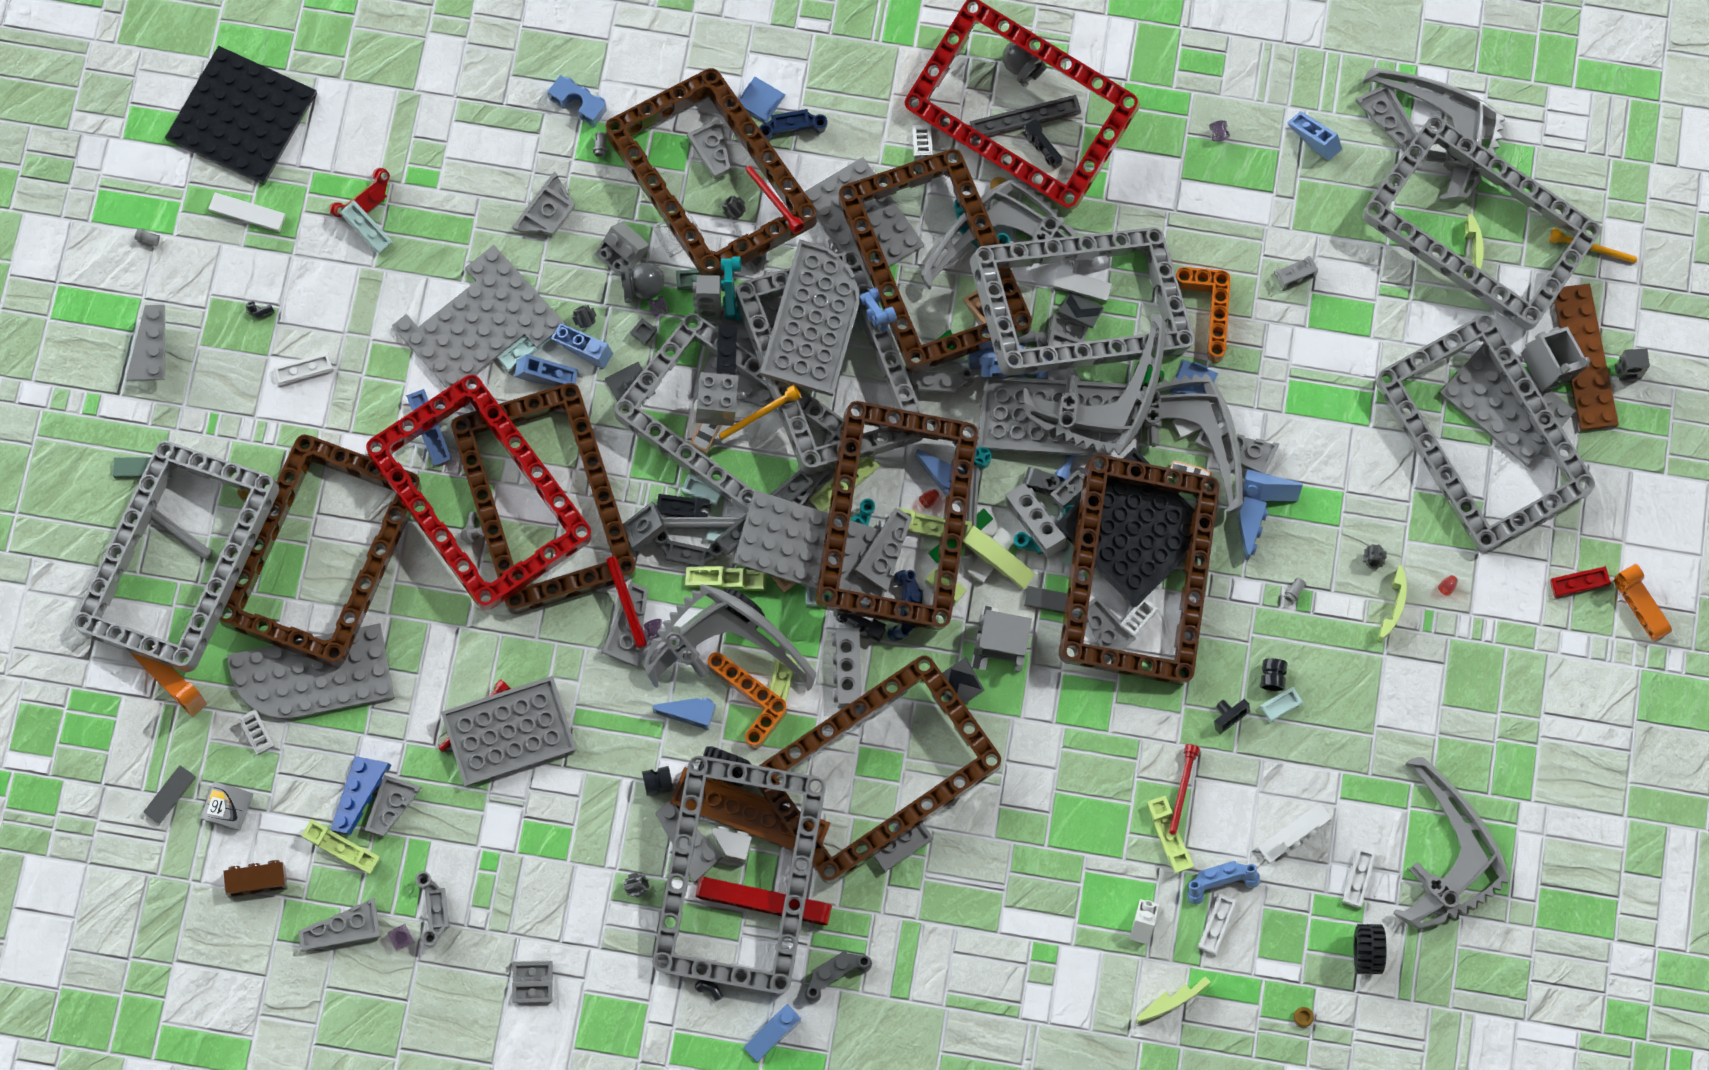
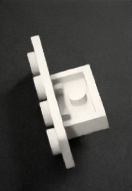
M1319 803L1261 844L1258 849L1268 863H1271L1289 849L1293 851L1301 845L1300 841L1304 838L1310 839L1317 833L1316 830L1331 820V816Z

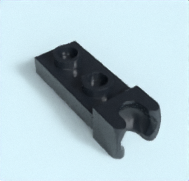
M1034 119L1023 127L1025 131L1022 133L1029 143L1034 142L1035 149L1043 153L1047 164L1052 165L1055 170L1062 166V156L1042 133L1043 128L1038 121Z
M658 494L657 508L660 515L708 517V514L702 512L701 509L710 508L711 501L709 499Z
M834 611V617H836L835 619L842 624L847 622L853 625V628H859V632H867V637L880 642L886 630V624L876 619L870 621L862 616Z

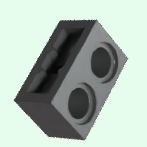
M1648 349L1624 350L1617 363H1615V373L1618 374L1619 380L1642 379L1650 367Z

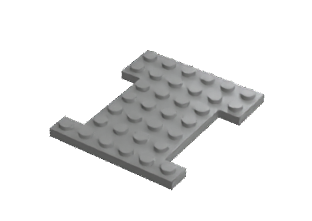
M495 245L491 246L465 267V270L476 282L419 327L407 314L392 325V328L446 388L467 375H477L523 336H526L538 348L553 336L560 323L566 325Z

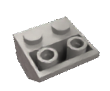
M622 221L611 226L595 255L621 277L620 266L627 265L628 269H632L643 258L650 244Z

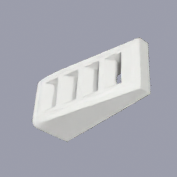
M931 124L912 125L914 161L922 155L924 158L933 155ZM916 130H927V133H916ZM927 136V139H917V137ZM917 143H928V145H917ZM918 149H928V151H918Z
M1145 598L1137 607L1133 608L1119 626L1132 637H1135L1158 612V608ZM1143 607L1149 614L1147 615L1140 608ZM1138 612V613L1141 614L1145 619L1142 620L1139 616L1136 615V613ZM1131 618H1135L1141 624H1136ZM1129 622L1132 626L1136 628V630L1133 631L1126 625V623Z
M256 710L238 718L257 755L274 747ZM256 719V721L246 725V723ZM258 725L260 726V728H258V729H256V730H254V731H252V732L249 731L250 729H252V728H254V727H256V726H258ZM262 732L264 733V735H262V736H260V737H258V738H256V739H253L254 736H256V735H258V734H260V733H262ZM267 739L268 742L257 747V743Z

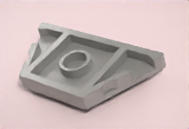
M553 172L513 225V230L554 236L573 211L575 204L571 197H569L556 172Z

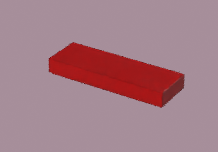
M1606 566L1549 580L1555 598L1611 585Z

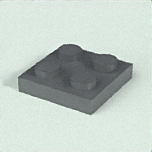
M650 502L623 523L630 544L636 552L667 529L657 506L653 502Z

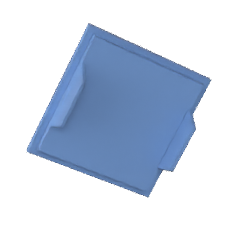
M754 76L743 91L739 101L750 115L766 124L786 94Z
M1183 359L1176 378L1181 381L1183 376L1186 375L1191 380L1195 374L1200 378L1207 374L1215 382L1218 373L1208 369L1206 366ZM1204 385L1170 389L1169 392L1171 394H1207Z

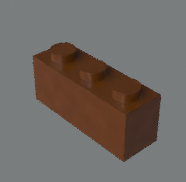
M280 860L268 861V864L264 865L251 863L248 864V867L244 868L231 866L228 867V870H223L225 892L228 897L288 889L286 868Z

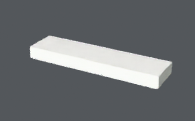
M216 192L208 208L210 212L276 232H280L286 217L285 213Z

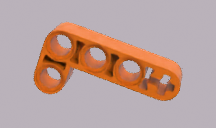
M1633 564L1619 572L1614 578V583L1648 636L1655 642L1671 633L1672 628L1642 583L1644 579L1642 569L1639 565Z

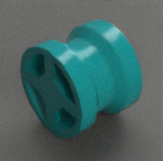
M978 447L975 452L974 466H978L979 469H985L990 465L991 452L986 447Z

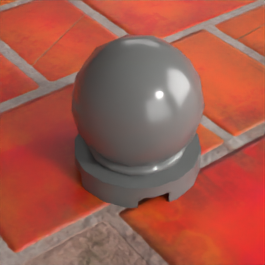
M1013 42L1007 44L1003 51V63L1006 69L1014 75H1018L1017 81L1023 87L1029 85L1027 81L1032 78L1036 80L1047 69L1044 61H1040L1025 52ZM1033 44V45H1032V50L1035 51V50H1037V48H1036L1035 45Z
M640 263L632 269H628L627 265L620 266L625 303L633 302L632 297L634 298L635 296L642 300L657 297L663 289V273L652 263Z

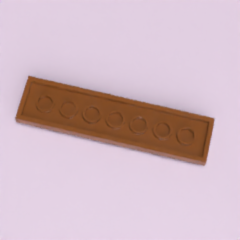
M1590 283L1564 286L1554 300L1559 328L1568 327L1584 357H1589L1590 359L1589 366L1570 382L1580 431L1617 427L1619 423Z
M684 767L670 801V804L679 808L686 779V767ZM707 777L700 816L794 852V839L765 797L718 779ZM689 799L686 806L689 810H695L697 803L694 799ZM786 805L780 807V811L783 813L790 810V807ZM820 819L817 837L823 844L831 823ZM806 820L813 830L814 823L811 820Z

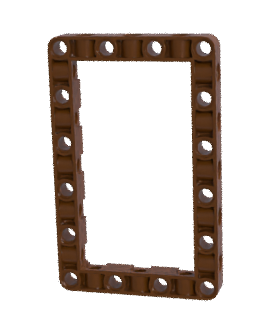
M708 68L610 118L606 122L607 139L701 275L721 277L725 274V270H721V259L741 257V265L808 231L817 223V210L717 69ZM709 97L787 209L794 217L801 218L805 223L804 229L797 234H793L789 229L787 219L784 216L781 218L779 216L762 225L757 231L749 235L745 234L728 243V246L717 252L710 251L699 230L693 222L689 221L681 204L674 195H671L663 178L656 168L651 166L647 160V155L631 136Z
M949 149L845 184L839 189V205L872 285L879 292L882 309L884 311L886 308L893 307L895 310L897 321L890 323L889 326L906 367L911 372H920L987 349L992 347L993 344L991 337L985 338L982 336L984 333L989 334L987 323L921 345L863 203L896 194L899 190L908 187L913 188L945 175V177H950L954 194L961 210L963 209L965 212L967 224L974 241H977L979 247L1000 244L965 160L957 149ZM954 159V160H956L957 162H956V163H951V162H949V160ZM920 171L922 174L916 175L914 172ZM885 183L887 184V186L882 187L879 184ZM967 191V192H970L971 194H970V195H964L962 192ZM851 195L852 198L847 199L844 196ZM981 223L984 227H977L976 224ZM864 227L866 230L859 231L857 228ZM876 259L879 262L874 264L871 260ZM1000 267L998 271L1003 289L1009 288L1012 290L1010 293L1005 292V296L1018 338L1029 333L1032 317L1011 268L1005 269V267ZM891 292L893 295L886 296L884 293ZM1024 321L1026 325L1021 326L1017 322ZM905 325L907 328L899 329L897 326ZM954 346L956 349L949 350L947 347ZM918 358L920 361L915 363L911 359Z
M567 383L500 403V407L512 423L525 419L528 421L548 415V412L561 408L567 411L612 556H616L620 569L624 565L631 566L629 571L621 570L625 581L632 579L636 574L635 561L579 387L574 383ZM569 392L576 394L572 398L566 396ZM533 403L539 404L536 409L530 408V405ZM473 411L455 417L452 420L451 428L497 578H499L506 571L499 569L500 566L508 564L509 568L514 566L475 441V434L490 429L478 412ZM496 413L490 414L489 417L494 419L493 417ZM460 425L466 426L462 431L457 430V427ZM581 426L587 428L584 432L577 431ZM471 459L477 461L474 465L467 464ZM590 461L598 462L594 467L588 465ZM481 494L488 495L484 500L478 499ZM603 495L609 497L607 501L599 500V498ZM491 529L499 530L495 535L489 534ZM613 530L620 532L618 536L610 535ZM607 562L526 586L506 599L505 604L509 612L519 614L614 585V581ZM517 574L513 576L514 580H518ZM588 576L594 578V581L591 583H587L584 580ZM554 587L557 589L555 594L547 593L550 588ZM513 599L520 600V603L516 606L510 604Z
M853 401L848 405L843 417L815 602L819 608L931 630H942L950 623L978 439V429L974 424L861 401ZM851 409L858 410L859 416H854ZM888 417H895L897 423H891ZM927 423L933 426V431L926 428ZM864 424L896 433L916 434V437L937 441L939 439L952 441V444L956 446L955 455L951 462L950 489L945 503L943 516L945 522L939 543V563L934 577L932 606L839 589ZM963 431H968L971 438H966L963 435ZM845 446H851L854 452H847ZM958 467L965 470V475L958 472ZM840 482L846 483L848 490H843L840 487ZM952 504H957L960 507V511H954ZM834 520H840L842 527H837L834 524ZM947 541H952L954 543L955 548H949L947 546ZM829 556L836 559L837 563L835 565L829 563ZM941 578H946L949 581V586L943 585ZM822 594H828L831 601L825 602ZM860 601L867 602L869 608L863 609ZM898 608H903L906 611V616H901L898 613ZM936 615L942 616L944 622L938 623L936 621Z
M303 434L295 440L276 481L279 485V493L219 621L222 626L326 665L339 667L343 665L411 514L396 495L393 502L389 504L382 520L383 525L378 536H375L367 553L365 565L358 573L351 589L352 594L340 613L331 639L329 638V640L325 641L291 626L289 628L278 624L276 620L243 611L311 462L392 490L380 472L372 474V471L377 468L369 456ZM305 444L310 445L307 449L301 448ZM339 457H345L341 462L336 461ZM405 470L412 479V482L416 483L415 488L418 492H421L422 486L418 475ZM397 476L394 478V481L400 482L403 477ZM290 477L295 478L292 482H286ZM273 511H279L278 515L271 516V513ZM394 516H400V517H401V518H400L399 520H397V521H393V520H392V518H393ZM257 545H264L262 549L255 550ZM381 549L386 550L382 555L376 554ZM248 579L245 584H239L240 580ZM365 583L370 584L369 588L367 589L361 588V586ZM226 613H232L230 618H223ZM348 618H355L354 622L346 623ZM268 626L266 631H259L260 627ZM298 639L304 640L300 645L294 644ZM333 652L340 653L336 658L330 657Z
M1102 454L1094 455L1088 460L1084 472L1059 646V658L1062 662L1177 685H1183L1193 678L1219 495V482L1216 478ZM1094 462H1098L1100 464V470L1094 467ZM1131 469L1137 471V477L1131 474ZM1168 476L1174 479V484L1168 482ZM1107 478L1137 486L1156 487L1157 490L1172 493L1192 494L1194 499H1196L1195 511L1192 513L1189 536H1191L1190 548L1187 550L1184 570L1186 577L1181 592L1179 607L1181 614L1176 629L1174 660L1084 644ZM1204 484H1208L1211 487V492L1205 489ZM1088 499L1095 501V507L1089 505ZM1200 520L1205 522V529L1200 526ZM1083 536H1087L1090 539V544H1086L1083 541ZM1195 557L1200 559V561H1201V565H1200V566H1198L1197 564H1195V562H1194V558H1195ZM1078 573L1084 575L1085 581L1078 579ZM1189 595H1193L1196 598L1195 603L1190 601ZM1072 611L1079 613V619L1073 617ZM1184 632L1190 634V641L1185 639ZM1067 648L1073 650L1074 657H1070L1067 654ZM1105 655L1111 658V664L1105 662ZM1142 662L1148 665V671L1143 670ZM1180 669L1185 672V678H1182L1179 675Z
M929 656L918 657L759 765L784 771L794 770L809 760L812 754L834 743L843 736V733L854 726L857 727L875 715L877 710L886 704L890 705L919 682L927 685L933 699L943 713L948 715L953 722L955 730L965 744L970 746L976 754L977 758L833 857H831L817 837L812 867L821 880L827 884L835 883L996 773L1001 767L999 752ZM926 663L930 668L922 671L919 669V666ZM895 685L898 689L896 692L890 693L887 691V687ZM948 694L952 697V700L950 702H943L942 696ZM863 707L865 712L858 715L855 713V709ZM972 726L974 732L967 734L964 732V728ZM825 729L833 731V734L829 737L824 736L822 733ZM797 750L801 755L799 758L793 759L790 757L791 752ZM990 757L997 760V763L993 766L988 765L986 762ZM774 774L771 781L774 785H780L778 778L781 775ZM958 779L965 782V785L961 788L954 785V782ZM758 787L796 842L801 814L786 791ZM926 801L931 802L933 805L929 810L922 808V804ZM783 804L790 806V810L786 813L780 811V807ZM805 821L803 824L804 829L812 831L808 822ZM898 824L900 826L899 831L891 832L889 830L890 825ZM859 846H865L868 849L863 855L858 854L856 850ZM828 868L835 870L834 875L831 877L824 875V871Z

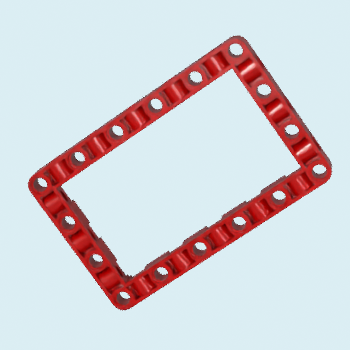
M966 0L904 101L905 107L914 115L1067 209H1075L1079 206L1140 108V101L1133 93L980 0ZM978 5V10L971 13V6ZM981 23L1002 38L1013 42L1025 52L1040 61H1044L1061 74L1077 81L1089 91L1115 105L1066 185L930 102L929 98L936 87L940 86L950 70V64L963 49L969 39L968 35L975 24ZM1008 23L1009 29L1002 32L1001 26ZM958 36V42L952 45L950 43L951 38ZM1035 42H1039L1040 48L1035 51L1032 50V45ZM1066 61H1071V67L1066 70L1063 69V64ZM938 68L939 73L936 76H931V70ZM1097 80H1102V87L1099 89L1094 88V83ZM918 99L919 105L916 108H912V101ZM1133 99L1134 105L1130 108L1125 107L1126 101ZM949 118L950 124L947 127H942V121ZM1113 131L1114 137L1107 140L1105 138L1106 133ZM976 137H980V144L973 146V140ZM1010 156L1012 158L1011 163L1004 165V158ZM1094 163V169L1087 172L1085 170L1086 165ZM1041 175L1043 177L1042 183L1035 184L1036 176ZM1074 195V201L1067 204L1065 202L1066 197Z
M476 375L465 376L372 437L366 444L370 460L481 610L489 611L588 545L592 539L591 528ZM470 384L476 385L474 389H468L467 387ZM468 403L472 404L566 531L565 534L556 540L552 539L534 552L535 554L523 562L521 560L503 572V575L492 583L484 582L474 563L465 551L462 552L452 533L443 521L440 522L430 503L421 492H418L408 473L392 456L394 452ZM438 405L445 406L442 410L435 409ZM492 413L498 414V417L492 419L489 417V415ZM406 426L413 427L411 431L404 430ZM517 442L520 446L513 448L511 444ZM374 447L381 448L379 452L372 451ZM535 472H541V473H542V476H541V477H538V478H536V477H534V476H532V475H533ZM397 476L403 477L400 482L394 481V478ZM561 501L564 505L556 507L555 503ZM418 506L425 507L421 512L415 510ZM584 531L587 534L584 537H578L577 533ZM439 536L447 537L443 542L437 540ZM547 553L555 554L551 559L545 557ZM461 566L469 567L465 572L459 571ZM521 574L523 578L521 580H514L513 576ZM483 596L491 597L488 602L481 601Z

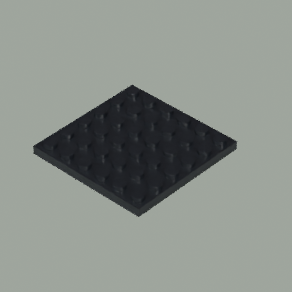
M218 45L165 139L265 185L315 98L317 91Z
M1135 448L1122 458L1150 464ZM1131 469V474L1137 477V471ZM1107 478L1094 567L1133 608L1137 607L1186 558L1187 550L1190 548L1191 536L1189 534L1192 513L1195 510L1179 493L1157 490L1156 487L1122 483L1119 480ZM1088 499L1089 505L1095 507V501ZM1080 500L1055 524L1073 546ZM1200 520V526L1205 529V522ZM1083 536V541L1086 544H1090V539L1087 536Z

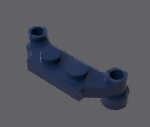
M808 109L771 115V120L767 124H762L759 129L770 142L774 135L813 129L819 134L824 133L828 120L822 114L815 116L809 113Z
M913 570L896 572L894 574V582L898 586H903L902 600L922 604L923 590L919 588L915 579V572ZM901 608L900 615L906 616V611ZM898 624L890 627L887 635L891 641L896 642L907 637L917 627Z

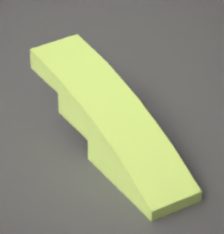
M871 456L859 460L855 488L880 468V465ZM834 477L809 499L820 511L825 512L830 507ZM840 482V487L843 490H848L847 484Z
M971 526L964 536L962 542L985 563L992 565L1003 576L1009 577L1021 589H1025L1035 575L1018 558L975 526Z
M723 566L687 567L685 586L700 588V585L704 584L720 590L729 588L741 591H765L767 574L754 570H745L744 568H724Z
M1204 977L1192 989L1184 984L1171 997L1165 991L1136 1018L1135 1022L1139 1024L1177 1009L1209 986L1210 981Z

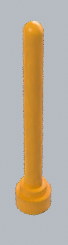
M1553 227L1549 242L1570 244L1574 237L1564 235V232H1561L1560 229ZM1593 244L1589 249L1630 263H1636L1638 260L1636 256L1597 244Z
M795 385L787 388L785 395L719 434V438L723 440L788 401L795 402L802 398L800 392Z

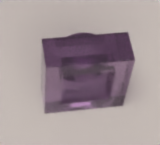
M406 924L387 932L396 951L414 943Z

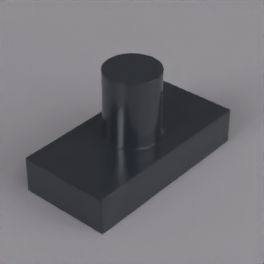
M1245 698L1233 707L1225 700H1221L1216 705V708L1222 715L1214 721L1215 730L1222 734L1250 713V705Z

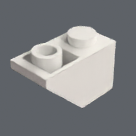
M725 827L713 828V837L725 857L729 860L746 864L752 837H749L748 833L741 831L737 833L729 832L730 829Z
M1139 900L1130 940L1149 945L1159 904L1150 900Z

